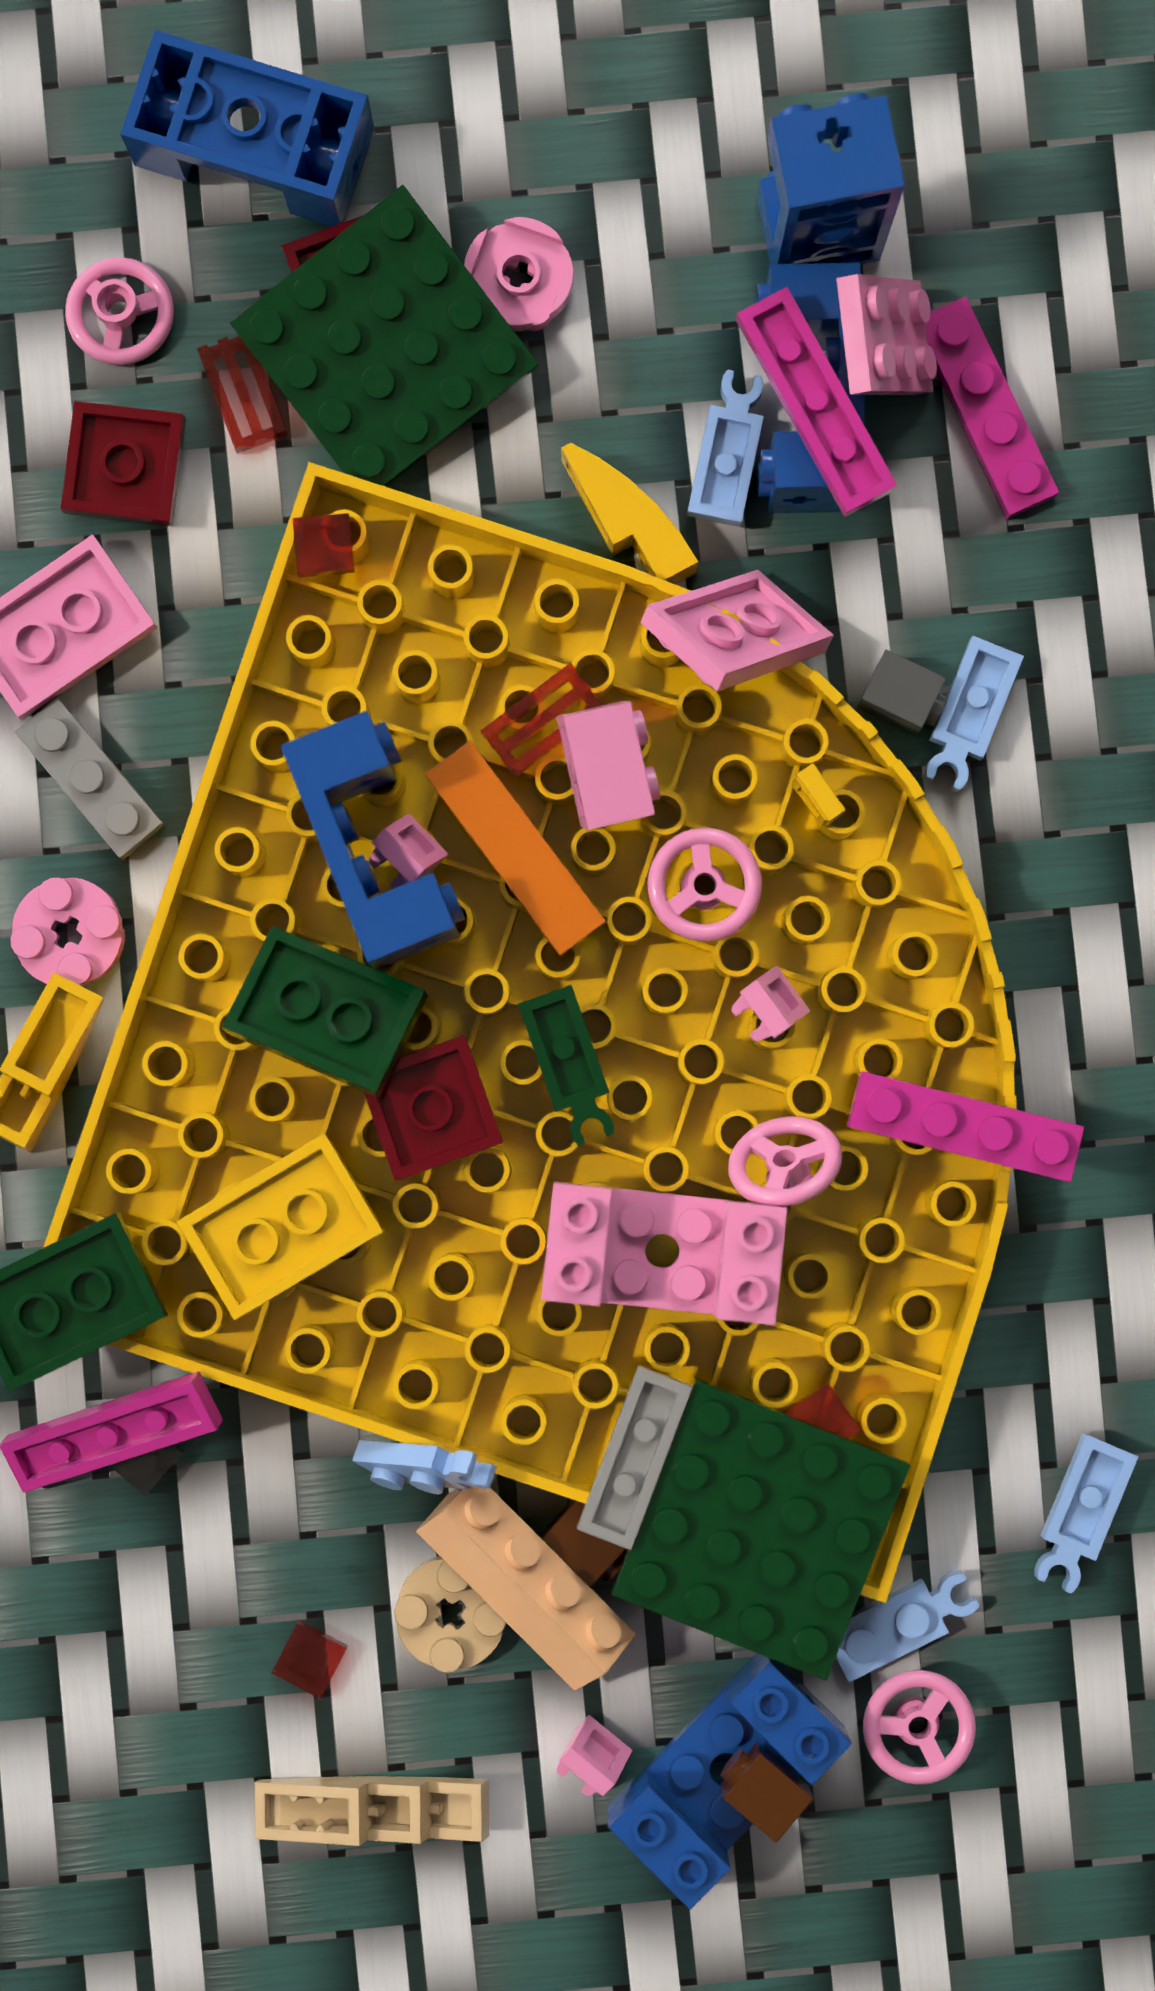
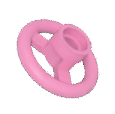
M109 258L91 265L78 276L68 293L65 315L70 335L78 347L88 356L106 364L129 365L148 358L165 342L173 324L174 304L169 287L153 268L130 258ZM117 274L130 275L142 280L152 291L136 296L131 286L122 280L109 279L102 283L99 280ZM86 294L92 298V307L97 317L106 326L103 345L94 340L84 326L82 305ZM117 302L126 303V308L121 314H110V308L113 304ZM158 309L157 320L151 333L140 343L121 349L125 328L134 322L136 316Z
M714 828L690 829L671 838L656 854L648 875L649 899L658 918L674 933L694 941L720 940L739 931L755 913L762 892L760 868L751 850L734 835ZM709 845L726 850L737 860L744 874V891L726 884L723 873L711 865ZM691 847L693 867L685 873L682 879L681 892L668 901L665 892L667 870L677 855ZM699 876L710 877L715 883L714 892L706 896L700 895L694 889V880ZM720 902H724L737 908L729 917L713 924H697L680 916L690 906L697 910H710L719 905Z
M804 1117L776 1118L752 1128L737 1142L729 1158V1177L735 1189L743 1197L754 1203L777 1207L792 1206L814 1198L832 1183L841 1166L842 1150L834 1133L828 1127L815 1120ZM783 1134H802L812 1137L816 1141L795 1148L787 1145L779 1147L768 1139ZM751 1152L765 1160L768 1170L765 1188L756 1185L747 1176L745 1166ZM824 1159L822 1167L813 1176L809 1163Z
M913 1670L891 1677L874 1692L865 1710L863 1735L869 1754L885 1773L902 1782L930 1784L949 1777L966 1761L975 1740L976 1722L970 1701L957 1684L935 1672ZM915 1687L932 1689L926 1700L920 1697L907 1698L897 1705L893 1716L882 1715L887 1703L901 1691ZM949 1700L958 1717L959 1732L955 1746L944 1758L934 1737L939 1729L938 1715ZM916 1717L927 1719V1727L920 1733L909 1731V1723ZM881 1734L898 1735L907 1744L919 1746L929 1766L912 1767L899 1762L885 1748Z

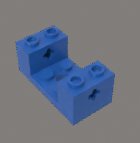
M154 30L120 135L136 167L187 182L191 166L196 164L283 191L290 214L332 227L345 221L374 131V123L368 95ZM241 107L255 108L261 114L259 123L248 131H239L230 125V119L237 109Z
M857 93L839 99L833 106L813 109L811 105L801 104L782 110L777 117L771 118L767 137L773 171L767 175V178L760 179L757 193V203L770 265L860 263L862 265L880 261L905 187L886 95L870 98L868 94ZM832 139L834 147L841 148V150L832 152L829 143H823V140Z
M860 263L771 264L766 284H757V301H754V304L788 287L865 426L864 395H850L837 278L861 274ZM774 432L770 450H761V463L758 464L757 469L758 497H768V514L841 512L798 432Z
M365 711L281 745L280 747L367 963L377 970L459 937L460 934L455 923L464 920L465 917L450 882L440 886L434 874L431 873L371 897L381 892L377 880L364 855L355 857L350 843L359 840V836L351 816L342 802L396 781L397 778L392 765L402 762L385 721L374 725L368 711Z
M758 1653L736 1673L607 1805L608 1828L689 1910L731 1869L727 1851L753 1825L752 1822L723 1799L721 1790L723 1782L715 1779L710 1772V1765L713 1759L723 1753L734 1755L741 1748L748 1752L757 1741L798 1777L802 1775L813 1785L852 1745L844 1725L781 1662Z

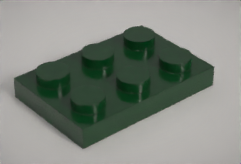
M272 926L222 1028L232 1036L380 1098L428 995L422 988Z
M120 1212L114 1213L0 1269V1374L9 1392L168 1316Z

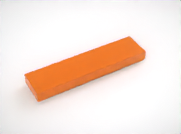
M468 741L425 773L426 778L560 957L606 923L471 741Z

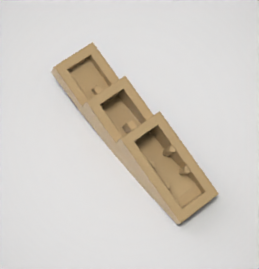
M348 1776L260 1779L254 1782L255 1839L360 1846L368 1840L421 1844L428 1838L482 1842L489 1837V1779Z

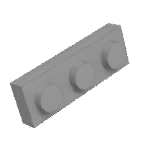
M58 697L15 731L16 735L120 859L124 860L165 826Z
M641 1365L637 1366L579 1519L577 1530L629 1550L632 1549L692 1390V1385Z

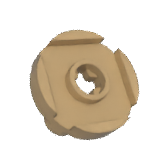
M440 1556L426 1560L408 1575L401 1587L394 1610L397 1631L406 1649L420 1662L445 1673L472 1667L487 1658L500 1642L506 1624ZM446 1599L451 1604L456 1603L458 1600L464 1603L466 1607L461 1612L464 1622L461 1625L455 1626L451 1622L443 1625L437 1619L441 1614V1609L438 1605L441 1600Z

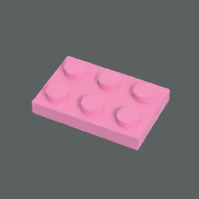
M862 274L837 278L850 395H918L933 392L932 379L936 376L937 363L935 353L927 342L926 323L930 319V302L927 293L921 288V281Z
M93 534L0 597V692L16 716L22 721L158 628Z
M759 570L649 604L641 620V624L659 639L662 646L675 653L697 673L704 683L713 687L717 692L798 663L799 661L823 654L827 651L834 636ZM723 608L740 617V623L733 617L720 612ZM772 637L781 645H776L770 642L769 639Z

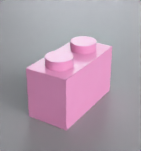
M621 701L556 716L580 826L590 830L655 815L652 801L660 799V791L654 768L652 766L645 768L640 745L648 743V736L641 711L633 712L631 702Z

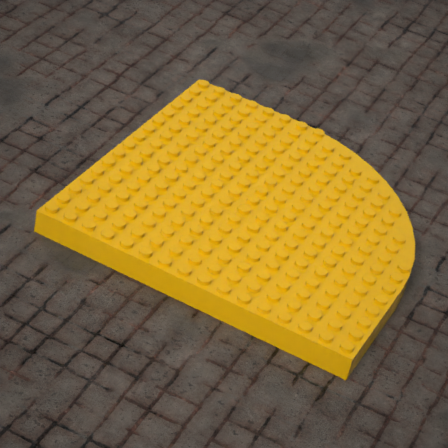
M308 462L43 1248L114 1213L120 1212L168 1316L108 1345L191 1373L199 1371L203 1377L401 1443L439 1446L449 1453H455L458 1450L474 1452L478 1455L477 1462L490 1463L497 1466L495 1474L585 1504L638 1365L690 1385L693 1384L696 1377L909 1462L910 1468L860 1593L862 1596L886 1603L991 1276L1008 1208L1007 1197L1010 1172L1013 1169L846 1127L861 1071L1017 1110L1016 1095L1014 1093V1062H1016L1011 1022L1008 1020L1004 994L1005 982L1002 972L998 968L985 912L979 898H976L963 869V862L955 843L944 825L940 824L925 799V793L917 780L878 736V731L869 721H865L844 700V696L815 669L811 670L799 661L798 663L717 692L713 687L704 683L697 673L675 653L662 646L659 639L641 624L646 608L649 604L690 592V590L628 565ZM723 608L720 612L733 617L740 623V617ZM772 637L769 639L770 642L776 645H781ZM621 701L631 702L632 711L640 710L646 725L648 743L640 745L645 768L650 766L654 768L659 785L660 799L652 801L655 815L590 830L584 829L580 826L556 716ZM365 711H368L374 725L385 721L402 762L392 765L397 778L396 781L342 802L344 807L347 808L359 836V840L350 843L355 857L364 855L366 861L368 860L369 862V858L375 849V846L372 844L373 840L385 827L410 813L448 853L442 862L426 875L433 873L440 886L450 882L465 917L464 920L455 923L460 934L459 937L377 969L424 989L428 995L399 1058L466 1035L504 1142L395 1181L363 1091L232 1036L222 1028L272 926L372 967L367 963L280 747L290 741ZM468 741L472 742L606 921L604 925L561 957L425 776L426 772ZM814 763L845 808V812L841 817L825 828L823 825L820 827L792 786V781L796 774ZM714 828L734 835L751 850L760 868L762 892L755 913L739 931L720 940L694 941L674 933L658 918L649 899L648 875L656 854L671 838L690 829ZM709 845L711 865L723 873L726 884L744 891V874L737 860L726 850ZM691 847L677 855L667 870L665 892L668 901L681 892L682 879L685 873L693 867ZM388 860L375 869L371 866L381 891L371 897L392 890L393 888L390 884L397 878L399 871ZM699 876L694 880V889L700 895H710L715 890V883L708 876ZM720 902L719 905L710 910H697L690 906L680 916L697 924H713L726 919L737 908L724 902ZM777 965L810 1009V1012L777 1037L773 1038V1036H770L761 1041H754L750 1034L761 1025L759 1017L753 1009H747L738 1016H735L731 1009L733 1004L742 995L740 991ZM569 985L573 987L610 1092L594 1098L597 1108L604 1110L611 1117L614 1127L613 1134L606 1136L603 1125L598 1119H586L581 1125V1134L585 1141V1144L581 1146L574 1142L570 1133V1124L574 1117L572 1107L555 1112L518 1003ZM804 1117L825 1125L837 1137L842 1150V1162L835 1179L823 1192L814 1198L800 1204L786 1206L787 1214L775 1325L716 1319L713 1314L600 1302V1306L541 1300L554 1182L754 1203L743 1197L735 1189L730 1180L728 1170L729 1158L733 1148L748 1131L772 1119ZM327 1133L383 1227L384 1232L234 1321L176 1221L320 1135ZM783 1134L768 1139L779 1147L787 1145L795 1148L816 1141L812 1137L802 1134ZM751 1152L745 1166L747 1176L756 1185L765 1188L768 1171L765 1160ZM824 1159L809 1163L813 1176L822 1167ZM667 1234L653 1236L645 1247L647 1260L657 1267L671 1265L677 1259L679 1253L676 1240Z

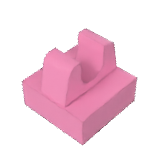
M409 813L385 827L373 840L372 844L375 846V849L369 858V864L375 869L388 860L399 871L397 878L390 884L394 889L417 880L434 870L448 853Z
M777 965L740 991L742 995L733 1004L731 1009L735 1016L740 1015L747 1009H753L759 1017L761 1025L750 1034L754 1041H761L770 1036H773V1038L777 1037L810 1012V1009Z
M588 1715L576 1728L559 1759L560 1762L556 1770L562 1777L571 1770L585 1783L580 1792L584 1795L591 1796L598 1792L604 1796L616 1784L633 1750Z

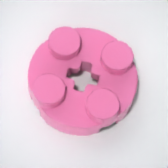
M525 217L504 220L505 224L497 225L489 231L487 228L478 234L469 247L464 266L513 331L543 330L554 317L561 313L570 298L573 288L571 257L557 232L545 223ZM519 262L528 264V274L534 277L529 284L523 283L520 287L511 286L510 278L503 275L506 268L516 269Z
M50 878L40 886L32 889L19 904L13 918L10 940L11 947L14 953L18 955L22 966L39 981L47 984L53 972L80 986H84L104 978L117 964L124 949L125 931L122 927V918L118 912L119 909L116 902L102 888L79 878ZM71 918H76L79 921L76 930L83 935L81 941L78 944L68 942L64 948L60 947L57 944L59 935L55 932L57 924L59 922L67 924Z

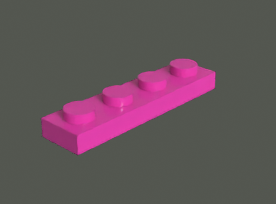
M788 287L738 312L736 322L844 517L895 491L897 487L895 480Z
M965 296L930 312V319L926 323L928 345L932 347L936 357V373L1005 519L1008 520L1056 498L1059 494L1057 486L967 297Z
M863 1071L859 1073L846 1126L1065 1182H1071L1084 1130V1126Z
M198 1371L8 1434L0 1443V1449L22 1492L25 1493L216 1431L223 1419Z

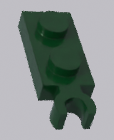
M572 985L518 1003L555 1112L572 1107L574 1117L570 1124V1133L574 1142L578 1146L585 1144L584 1137L581 1134V1125L589 1118L598 1119L603 1125L606 1136L612 1135L614 1127L611 1117L604 1110L597 1108L594 1098L610 1092Z

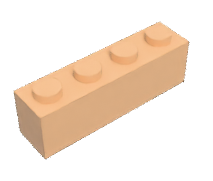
M469 1486L468 1489L455 1488L447 1494L416 1530L439 1556L574 1691L605 1675L636 1635L491 1488L481 1489Z

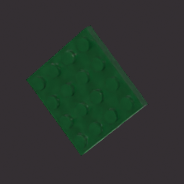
M401 185L229 322L343 473L385 487L539 367L537 361L404 185Z
M695 1377L692 1390L632 1549L627 1550L612 1588V1595L827 1681L910 1464L905 1460Z

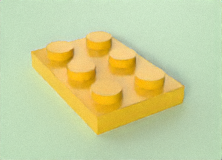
M327 1133L320 1135L176 1221L234 1321L384 1232L383 1227Z

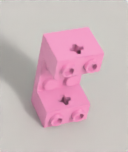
M554 1182L541 1300L600 1306V1302L713 1314L716 1319L775 1325L787 1208L751 1202ZM658 1234H667L673 1237L678 1244L679 1253L677 1259L667 1267L652 1265L645 1255L647 1242Z

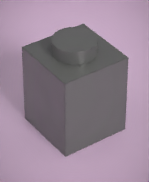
M885 649L856 708L916 736L924 723L932 727L936 724L948 699L947 696L939 693L946 678Z

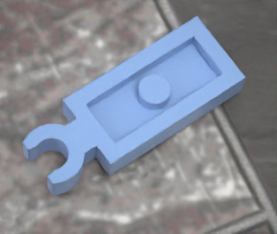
M727 370L723 375L720 389L726 408L714 405L709 407L687 516L740 527L764 417L763 415L748 413V411L760 400L763 390L762 376L755 375L752 390L747 394H738L732 388L734 371Z
M975 636L969 639L947 694L948 699L929 741L944 747L942 752L935 755L926 765L924 780L931 782L936 775L937 768L941 765H948L955 771V781L952 784L951 791L957 793L966 784L969 769L965 759L967 756L979 761L984 758L1023 660V655Z
M1082 1433L1040 1535L1043 1539L1054 1543L1052 1551L1043 1554L1036 1562L1034 1575L1038 1580L1045 1582L1048 1572L1053 1566L1063 1565L1066 1568V1577L1061 1588L1071 1594L1077 1589L1081 1579L1080 1568L1077 1564L1080 1555L1094 1561L1097 1560L1138 1456Z
M359 1440L352 1460L372 1472L370 1480L382 1487L402 1490L404 1484H411L415 1488L433 1494H442L444 1487L468 1489L469 1486L489 1489L497 1467L490 1463L477 1462L478 1455L470 1451L458 1450L455 1453H449L439 1446Z
M955 1570L945 1574L940 1579L937 1589L930 1593L924 1581L919 1579L889 1594L886 1603L875 1601L853 1612L836 1655L848 1683L948 1634L949 1632L943 1622V1617L949 1614L964 1617L974 1613L979 1608V1604L974 1596L963 1602L951 1600L952 1588L967 1580L963 1572Z

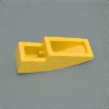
M573 443L561 447V461L613 556L632 546L648 574L673 584H677L696 574L698 567L697 558L679 530L648 495L628 477L601 458Z
M53 972L0 1067L2 1072L0 1077V1138L29 1153L33 1150L72 1074L104 1001V998Z

